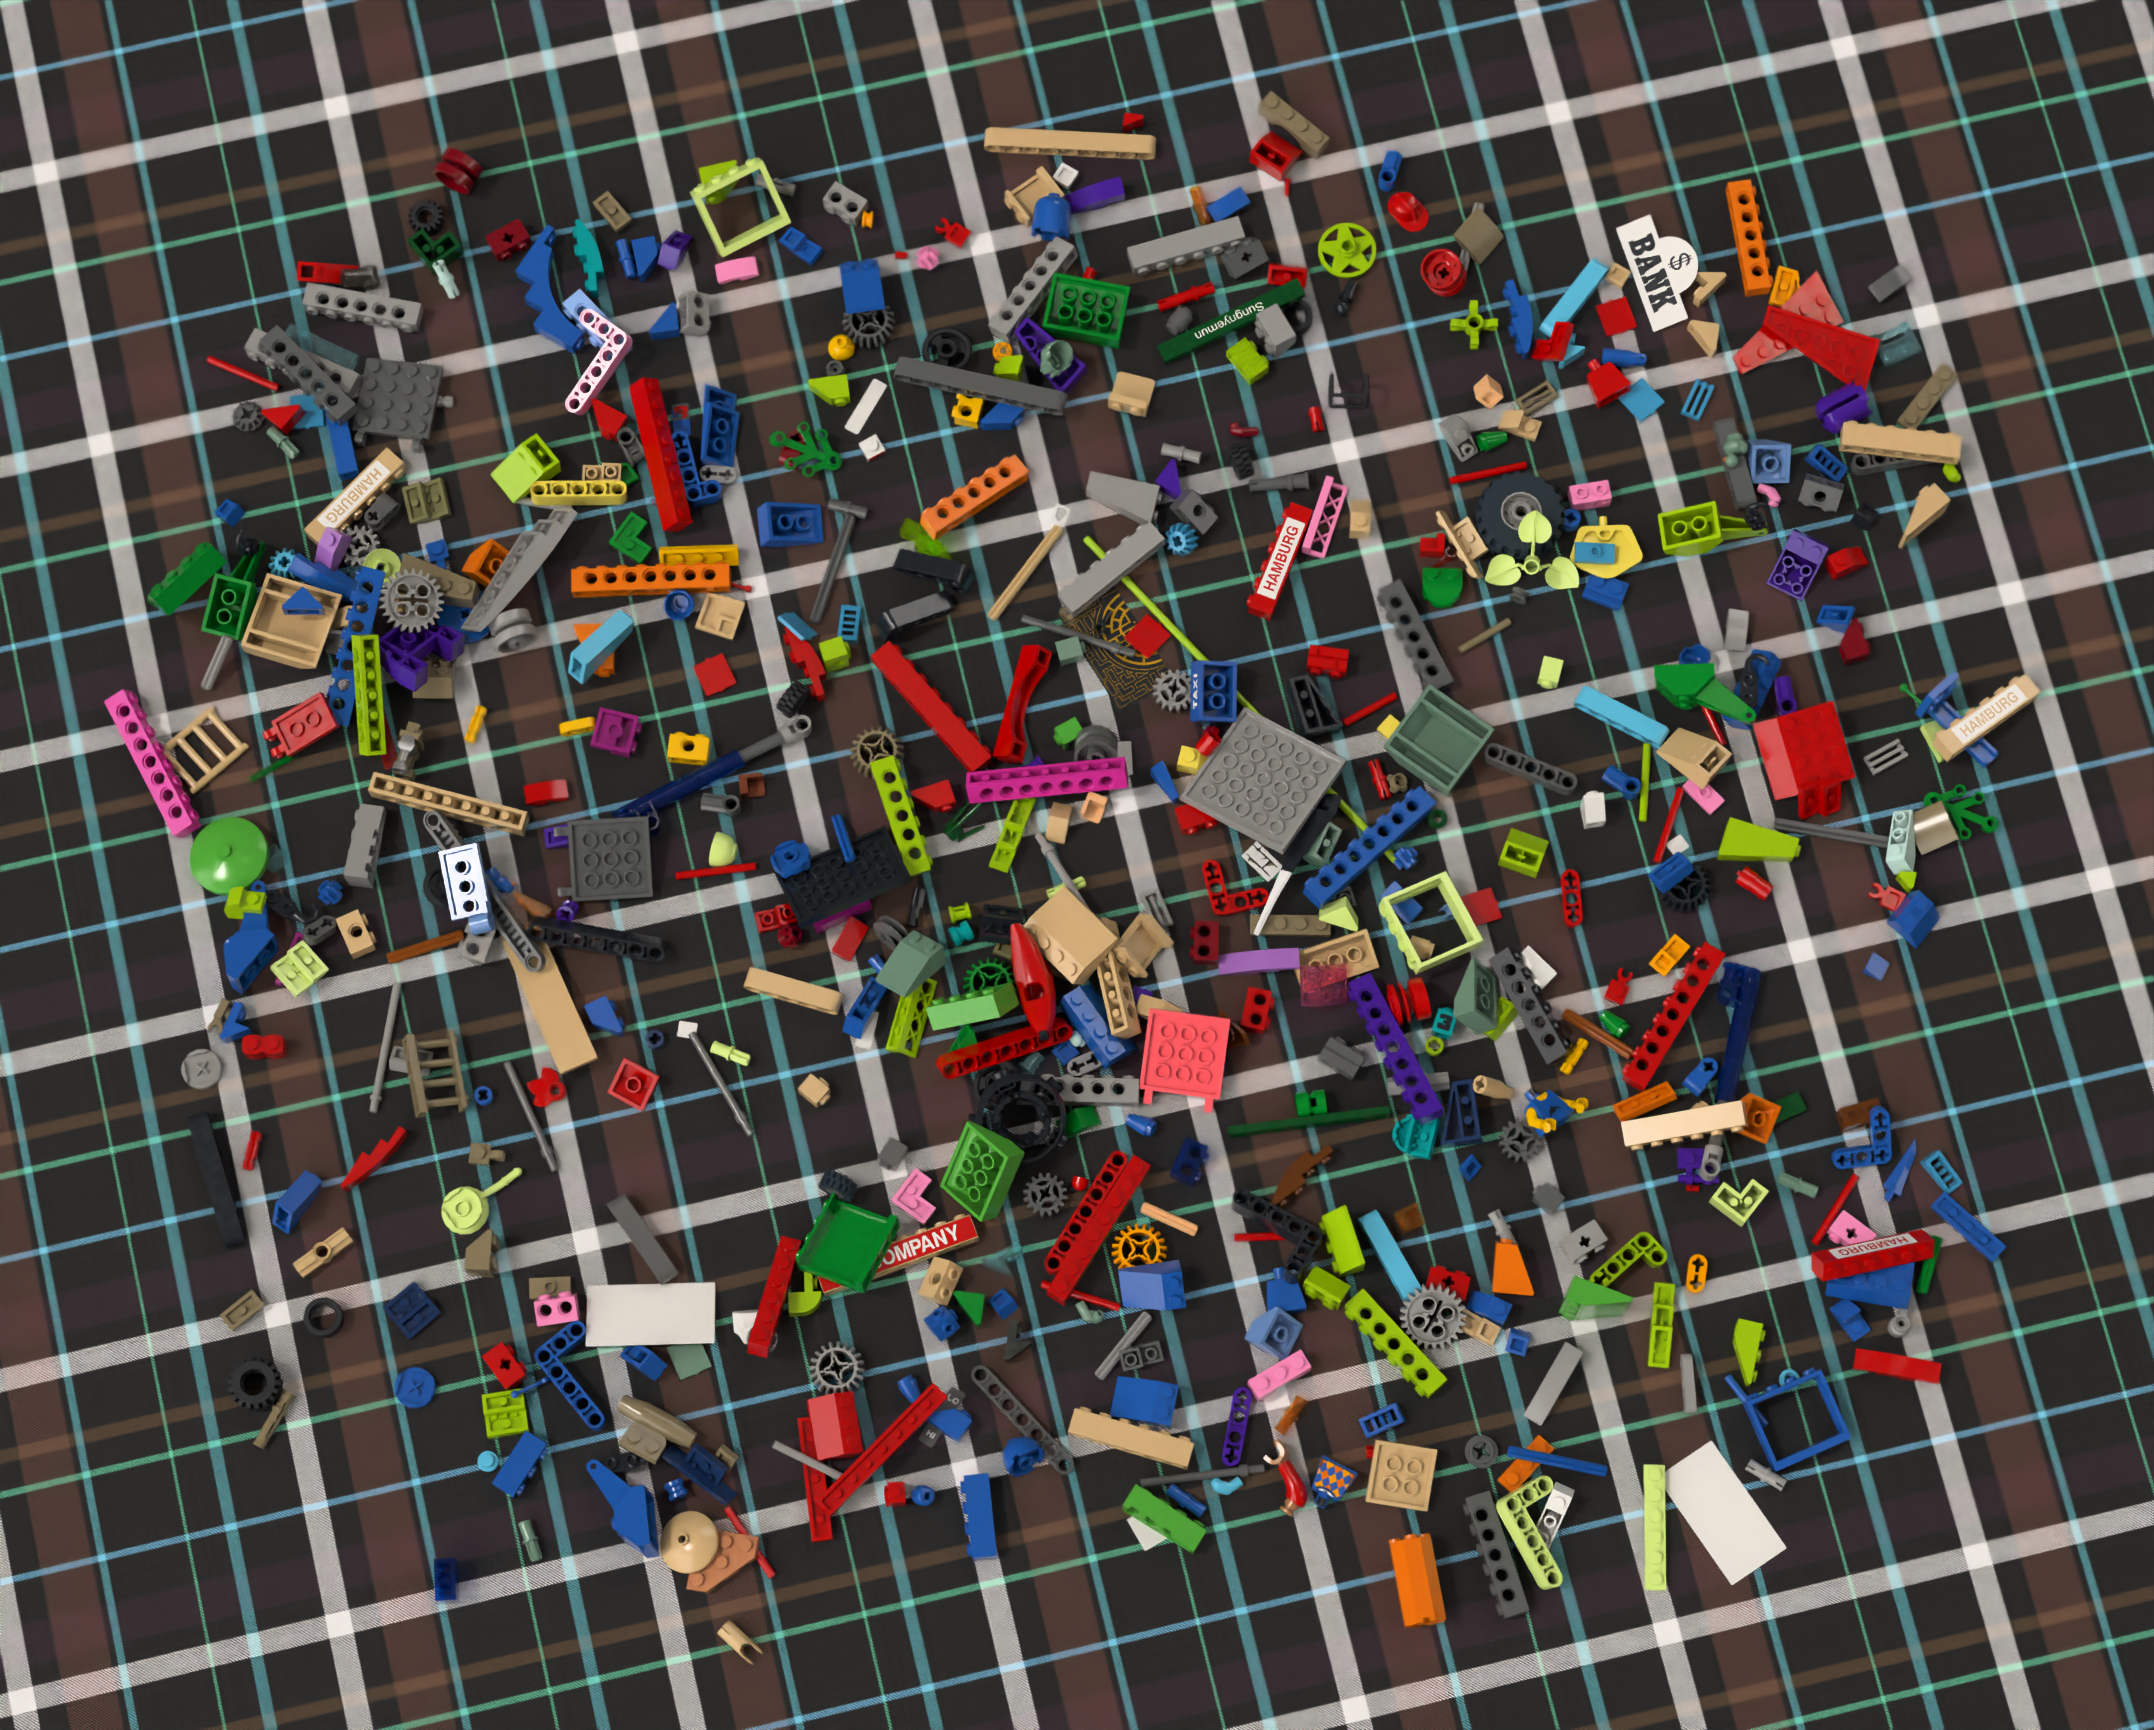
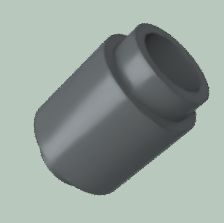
M1185 306L1183 308L1178 307L1167 320L1166 329L1175 336L1179 333L1182 334L1192 322L1193 317L1191 315L1193 313Z

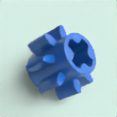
M1403 846L1393 855L1396 858L1394 864L1399 870L1404 867L1408 871L1418 862L1415 858L1418 853L1412 846L1409 849Z
M326 880L318 888L320 893L318 898L326 905L329 903L336 904L342 898L343 893L340 890L343 887L334 880L331 882Z

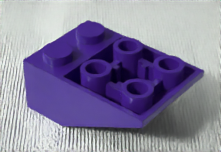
M1794 529L1766 584L1802 601L1830 545Z

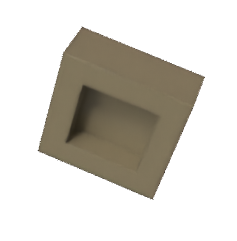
M724 1444L715 1454L717 1459L729 1467L726 1474L732 1470L739 1459V1456Z

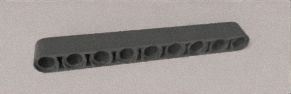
M908 357L898 358L894 378L902 382L1053 415H1063L1068 397L1062 391Z

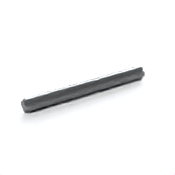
M846 515L809 618L812 623L819 624L856 521L852 515Z
M1776 818L1774 821L1775 830L1888 848L1889 837L1781 818Z

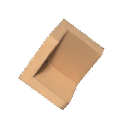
M1488 374L1473 387L1476 399L1488 409H1491L1504 397L1501 385Z
M1088 792L1080 812V818L1099 824L1107 806L1108 798Z

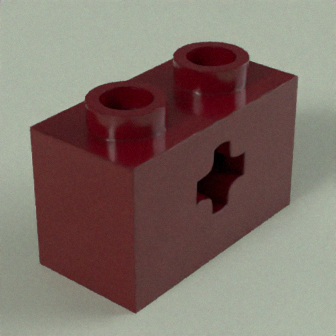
M519 218L485 236L487 245L498 262L510 259L513 254L518 251H525L532 244L530 236Z

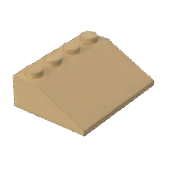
M1066 886L1039 908L1024 925L1036 941L1041 954L1072 984L1084 985L1119 940Z

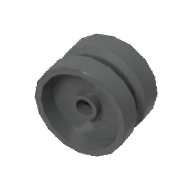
M1091 725L1078 732L1075 738L1074 762L1118 757V739L1109 728L1101 725Z

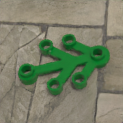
M805 421L797 425V431L802 435L806 445L786 438L782 431H775L769 437L770 444L774 447L784 445L803 453L798 457L785 460L784 467L787 470H793L797 465L813 458L821 461L813 466L807 465L803 467L802 474L804 477L809 478L815 472L824 468L830 471L837 470L842 464L840 454L832 451L828 443L827 431L819 429L815 432V439L820 441L823 453L817 450L809 433L810 425ZM802 424L806 426V431L801 430L800 426ZM819 432L824 434L823 439L818 436ZM777 435H780L782 437L781 442H778L776 440ZM831 457L835 458V464L830 462ZM789 460L793 462V467L788 466ZM806 468L811 469L810 475L806 473Z
M1958 784L1953 790L1941 795L1937 792H1930L1924 797V807L1932 804L1930 799H1936L1937 802L1943 801L1959 832V839L1963 841L1970 838L1971 831L1965 827L1961 818L1981 825L1982 830L1988 834L1995 832L1998 827V821L1995 817H1982L1964 810L1973 805H1981L1985 800L1982 792H1976L1972 797L1953 805L1945 801L1954 797H1963L1966 793L1964 785ZM1957 788L1962 789V790H1963V793H1962V794H1958V793L1956 792V789H1957ZM1975 796H1980L1982 801H1977ZM1987 821H1992L1994 826H1988ZM1966 831L1968 836H1962L1961 832Z

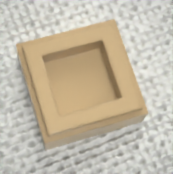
M1615 262L1604 280L1622 289L1631 275V271Z

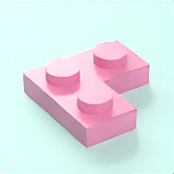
M915 1168L891 1202L925 1225L936 1210V1207L921 1197L932 1182V1179Z

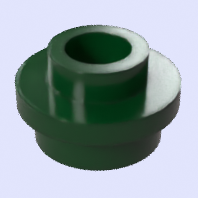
M1434 809L1429 813L1428 823L1432 828L1441 829L1447 824L1448 817L1443 810ZM1440 817L1441 821L1435 822L1434 818Z

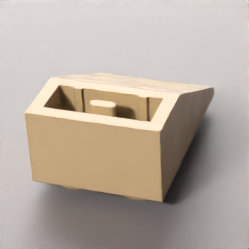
M1678 728L1656 751L1658 755L1702 790L1721 771L1732 755L1730 751L1717 741L1682 728Z

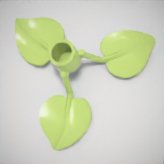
M1534 510L1522 519L1518 529L1519 537L1523 542H1532L1531 555L1525 558L1524 565L1521 563L1515 564L1514 558L1507 554L1495 556L1489 564L1485 581L1494 585H1511L1516 583L1521 577V571L1518 567L1530 575L1536 574L1538 571L1548 567L1545 572V579L1548 585L1555 589H1567L1579 586V574L1574 563L1565 557H1556L1552 565L1549 563L1540 565V559L1534 555L1535 542H1546L1551 536L1552 527L1545 516L1539 511Z

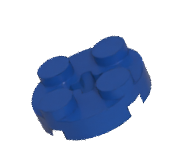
M795 840L786 841L775 848V853L773 856L771 854L770 857L773 869L783 878L798 874L803 870L809 869L811 866V853L808 846L803 842L802 844L796 843Z

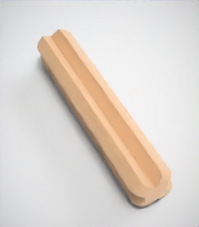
M1147 1202L1143 1203L1140 1210L1141 1213L1189 1235L1195 1236L1197 1233L1198 1225Z

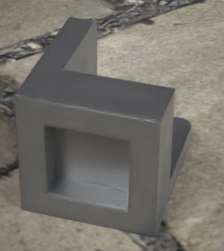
M330 629L325 649L327 654L337 655L338 647H343L344 640L341 639V630ZM351 641L348 643L347 646L349 651L351 647Z

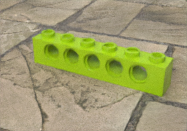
M377 634L351 635L359 754L365 756L386 754L379 637Z
M892 755L871 762L870 767L899 854L910 876L913 877L931 871L930 866L933 865L930 854L926 855L924 849L927 846L924 835L919 834L920 822L917 816H913L911 810L914 808L911 797L907 798L905 792L908 789L905 778H900L898 771L902 769L899 760H894ZM891 773L895 776V781L887 783L884 780V776ZM898 792L901 794L902 799L899 802H893L890 799V795ZM900 811L906 812L908 819L906 821H899L896 816L897 813ZM911 830L914 833V838L912 840L904 839V831ZM912 849H917L920 851L921 856L918 859H912L909 852Z
M1364 1289L1359 1291L1345 1304V1315L1351 1321L1355 1320L1360 1325L1358 1328L1365 1336L1369 1335L1374 1340L1372 1344L1380 1352L1383 1350L1388 1355L1386 1359L1392 1366L1395 1367L1397 1365L1402 1372L1400 1374L1407 1382L1410 1380L1416 1386L1414 1389L1421 1397L1425 1396L1429 1399L1446 1383L1447 1378ZM1368 1310L1372 1317L1370 1319H1363L1360 1312ZM1377 1325H1381L1385 1328L1386 1332L1380 1335L1375 1332L1374 1328ZM1395 1340L1399 1343L1400 1347L1393 1350L1389 1347L1388 1343ZM1408 1355L1413 1358L1414 1362L1411 1365H1406L1402 1358ZM1418 1371H1425L1428 1378L1420 1380L1417 1378L1416 1373Z

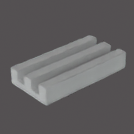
M1896 739L1865 756L1863 760L1874 776L1907 758L1908 753L1904 751L1903 745L1901 746L1899 739ZM1895 746L1897 747V748L1894 749L1893 751H1891V752L1885 754L1884 756H1882V757H1880V758L1874 760L1873 762H1870V760L1873 759V758H1875L1876 756H1878V755H1880V754L1886 752L1887 750H1889V749H1891V748H1893V747H1895ZM1900 752L1901 755L1876 769L1873 767Z
M1159 888L1140 894L1139 897L1148 915H1152L1145 897H1149L1160 923L1159 925L1163 929L1173 926V921ZM1153 894H1156L1167 919L1165 923L1152 896Z

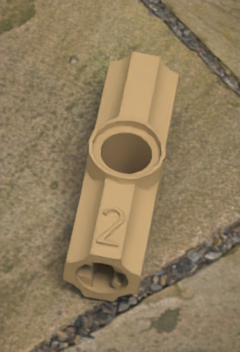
M342 1227L323 1242L315 1244L312 1250L295 1261L293 1265L304 1279L321 1265L329 1263L335 1255L352 1244L353 1240ZM321 1249H328L325 1257L318 1256Z

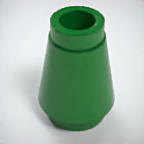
M1505 431L1481 432V435H1477V445L1481 451H1488L1507 442Z
M1605 1010L1599 1018L1611 1034L1619 1039L1630 1028L1627 1021L1608 1010Z

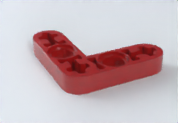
M1215 860L1204 862L1202 874L1210 905L1216 916H1229L1262 908L1266 905L1269 894L1263 888L1227 895L1219 863ZM1209 865H1212L1213 868H1216L1214 870L1215 878L1208 881V879H1211V873L1206 870ZM1212 884H1220L1222 890L1219 893H1213L1210 889ZM1258 893L1261 896H1265L1263 902H1259L1256 899L1252 900L1253 905H1249L1248 895H1251V899L1256 898ZM1221 897L1222 905H1226L1222 912H1220V909H1216L1218 907L1217 898ZM1240 897L1244 898L1246 905L1244 907H1237L1235 900Z

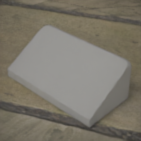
M394 1046L389 1059V1069L408 1073L403 1047ZM425 1050L417 1052L418 1059H421V1061L433 1060L434 1052ZM431 1068L422 1069L421 1075L429 1076Z

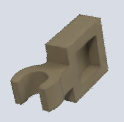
M222 998L213 1015V1021L207 1027L209 1032H212L214 1027H219L217 1035L220 1036L224 1028L222 1023L224 1024L226 1019H228L233 1007L230 1001Z
M471 1143L468 1163L490 1166V1160L504 1162L506 1153L501 1150L492 1151L491 1144Z

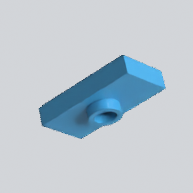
M1575 542L1574 563L1614 565L1615 544Z

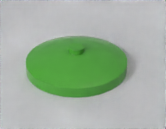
M237 817L222 818L207 825L195 838L190 851V868L195 879L206 890L217 895L228 896L230 889L244 887L245 890H248L255 881L260 880L268 865L269 846L264 834L250 821Z

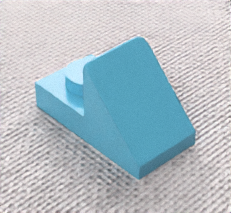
M1574 333L1570 337L1564 360L1559 361L1558 368L1560 369L1581 357L1585 352L1586 347L1574 345L1576 337Z

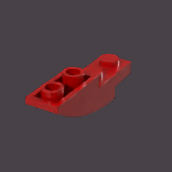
M784 627L786 634H783L786 646L790 645L792 652H789L792 664L796 663L798 669L804 667V675L806 679L810 678L812 683L809 686L812 697L816 696L818 702L826 700L820 681L826 680L827 677L820 659L806 640L801 641L787 627Z

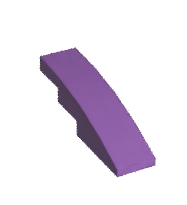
M1299 948L1255 950L1218 955L1219 976L1257 975L1259 972L1300 969Z

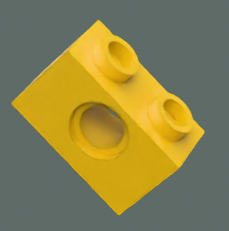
M683 732L670 734L667 751L668 762L707 766L711 747L710 738L703 734H695V736H688ZM687 745L694 746L692 751L684 750Z

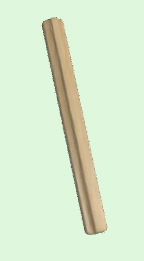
M1058 525L1052 527L987 614L991 620L996 621L1033 573L1063 533L1061 527Z

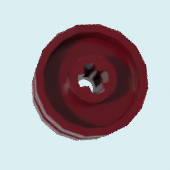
M447 148L441 157L443 162L437 163L432 171L433 175L451 190L468 195L474 187L473 180H478L483 169L478 162L467 154L454 148Z

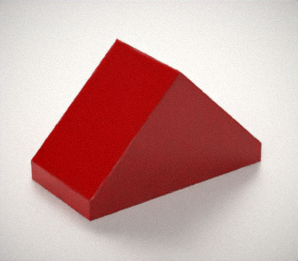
M297 404L261 409V413L267 420L288 435L305 415V410Z

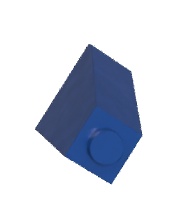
M307 1170L300 1175L276 1202L272 1224L287 1234L293 1230L320 1192L322 1181L317 1175L311 1174Z

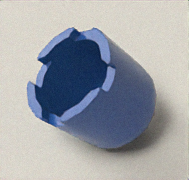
M1049 193L1048 196L1040 198L1034 207L1031 235L1033 237L1040 235L1042 236L1041 240L1053 241L1056 236L1059 238L1065 237L1068 240L1070 238L1071 206L1069 202L1057 193Z

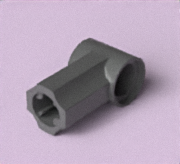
M703 793L701 799V811L727 814L730 817H736L742 811V805L735 795L723 796ZM729 803H737L734 809H727Z

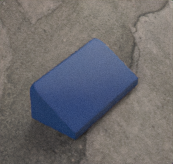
M1678 851L1649 873L1648 877L1659 891L1664 894L1692 873L1694 869L1691 861Z
M1394 881L1380 898L1382 899L1403 890V888ZM1413 898L1392 906L1394 912L1407 925L1423 911V908Z

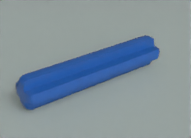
M833 815L831 819L844 859L847 863L854 862L856 859L842 815Z

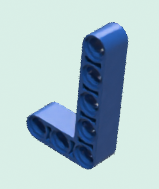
M573 1321L536 1350L535 1360L587 1426L593 1431H600L606 1424L604 1415L560 1362L561 1358L586 1338L585 1325L581 1321ZM576 1327H581L583 1330L579 1336L572 1335V1331ZM559 1340L566 1341V1346L563 1349L556 1348V1343ZM543 1353L550 1354V1359L546 1362L540 1361V1356ZM555 1369H562L561 1377L554 1378L552 1376ZM569 1384L575 1385V1391L571 1394L565 1392V1388ZM581 1400H587V1408L579 1409L578 1403ZM600 1416L601 1422L598 1425H592L590 1423L592 1417Z

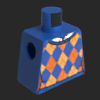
M1322 1455L1312 1486V1490L1318 1493L1314 1504L1325 1509L1329 1499L1338 1503L1356 1479L1358 1473Z

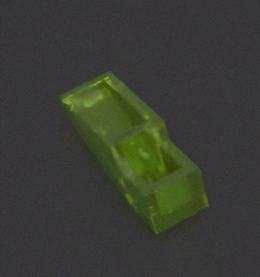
M906 517L900 529V537L915 543V552L952 560L948 551L938 539L934 541L922 525Z

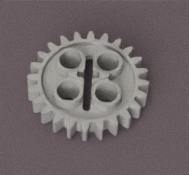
M412 568L408 574L407 570L403 569L402 575L397 571L395 573L396 579L390 576L388 578L390 583L385 582L383 584L387 589L380 590L384 597L379 598V601L384 602V604L379 608L386 610L382 616L390 617L387 623L395 622L394 629L400 625L401 632L408 628V632L412 633L415 628L416 632L419 633L421 626L424 630H427V623L432 626L435 624L433 619L438 620L440 618L436 612L443 611L438 606L444 603V601L439 600V597L444 594L437 592L441 587L440 585H433L436 579L428 580L429 573L422 576V570H419L415 574V570ZM398 586L405 587V595L398 593ZM418 587H423L426 590L425 596L418 594ZM412 596V600H428L429 603L415 602L411 605L409 601L395 602L394 598L407 600ZM398 605H402L405 608V615H400L397 612ZM418 606H421L425 609L424 616L418 615Z
M1432 1282L1429 1288L1422 1284L1421 1291L1415 1287V1295L1408 1293L1410 1300L1403 1299L1406 1307H1400V1311L1405 1313L1400 1315V1320H1404L1401 1323V1328H1407L1404 1333L1406 1335L1411 1334V1341L1417 1339V1346L1423 1342L1425 1349L1428 1348L1429 1344H1432L1433 1350L1436 1349L1437 1344H1440L1443 1349L1444 1342L1452 1345L1451 1338L1458 1340L1456 1332L1463 1333V1329L1460 1326L1466 1325V1321L1461 1319L1467 1317L1465 1312H1460L1465 1309V1305H1459L1462 1298H1455L1456 1291L1449 1293V1286L1442 1290L1441 1283L1438 1284L1437 1288H1434ZM1425 1299H1432L1434 1304L1427 1307L1423 1304V1301ZM1441 1300L1442 1304L1436 1311L1437 1318L1434 1317L1432 1319L1427 1332H1424L1423 1330L1430 1320L1429 1314L1433 1315L1438 1302ZM1444 1308H1450L1453 1312L1449 1316H1444L1441 1311ZM1420 1316L1425 1321L1422 1324H1416L1413 1321L1414 1318ZM1434 1326H1441L1443 1331L1436 1334L1432 1332V1328Z

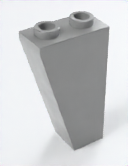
M1090 471L1086 488V496L1139 524H1147L1149 521L1156 523L1158 511H1155L1157 504L1160 505L1163 493L1159 492V485Z

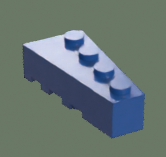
M1915 1262L1828 1280L1825 1296L1907 1309Z

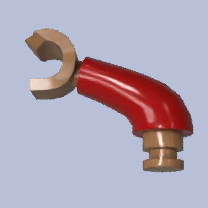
M1273 1440L1274 1447H1278L1280 1451L1279 1457L1274 1460L1269 1455H1265L1263 1459L1270 1464L1279 1466L1278 1469L1287 1491L1285 1494L1287 1497L1284 1502L1285 1506H1281L1280 1509L1292 1517L1294 1510L1297 1511L1299 1507L1304 1508L1306 1505L1307 1490L1291 1461L1288 1460L1290 1456L1288 1447L1279 1440Z

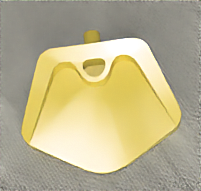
M1606 516L1599 517V526H1583L1579 528L1575 542L1615 544L1614 565L1574 563V545L1570 555V560L1574 563L1575 567L1605 579L1614 578L1636 566L1642 561L1643 557L1631 528L1628 525H1607Z

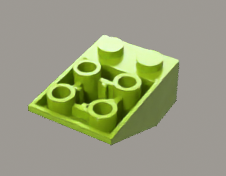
M536 433L521 443L490 475L512 503L515 504L530 493L532 483L550 480L561 472L560 461Z

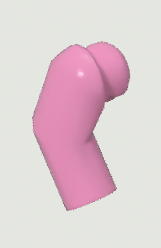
M1759 483L1756 492L1768 496L1769 506L1778 507L1781 497L1777 490L1771 486Z

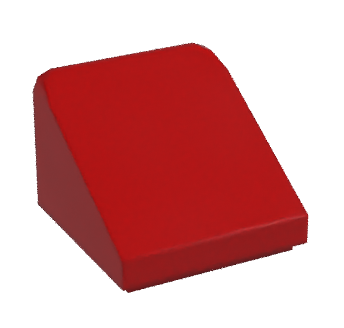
M1124 113L1123 133L1143 126L1144 115Z

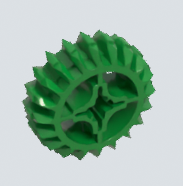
M986 958L985 964H983L982 960H978L979 967L972 964L971 967L974 971L967 970L966 974L969 977H964L963 979L965 983H968L963 985L964 990H969L966 993L974 991L973 986L977 977L983 983L979 990L989 988L987 987V982L990 984L994 982V986H997L1003 978L1006 979L1007 983L1012 982L1013 987L1016 985L1015 979H1013L1014 973H1009L1011 966L1004 968V961L998 965L997 958H994L993 963H990V959ZM985 971H996L998 973L990 976Z

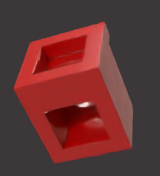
M904 1481L890 1482L888 1486H884L886 1507L906 1506Z

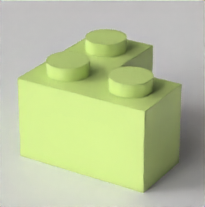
M1754 1179L1749 1182L1741 1194L1723 1182L1711 1197L1709 1203L1742 1227L1769 1191Z

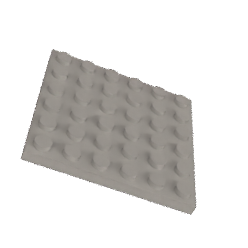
M1244 707L1236 718V722H1233L1221 739L1222 743L1210 754L1182 793L1180 799L1283 855L1345 767L1346 760Z

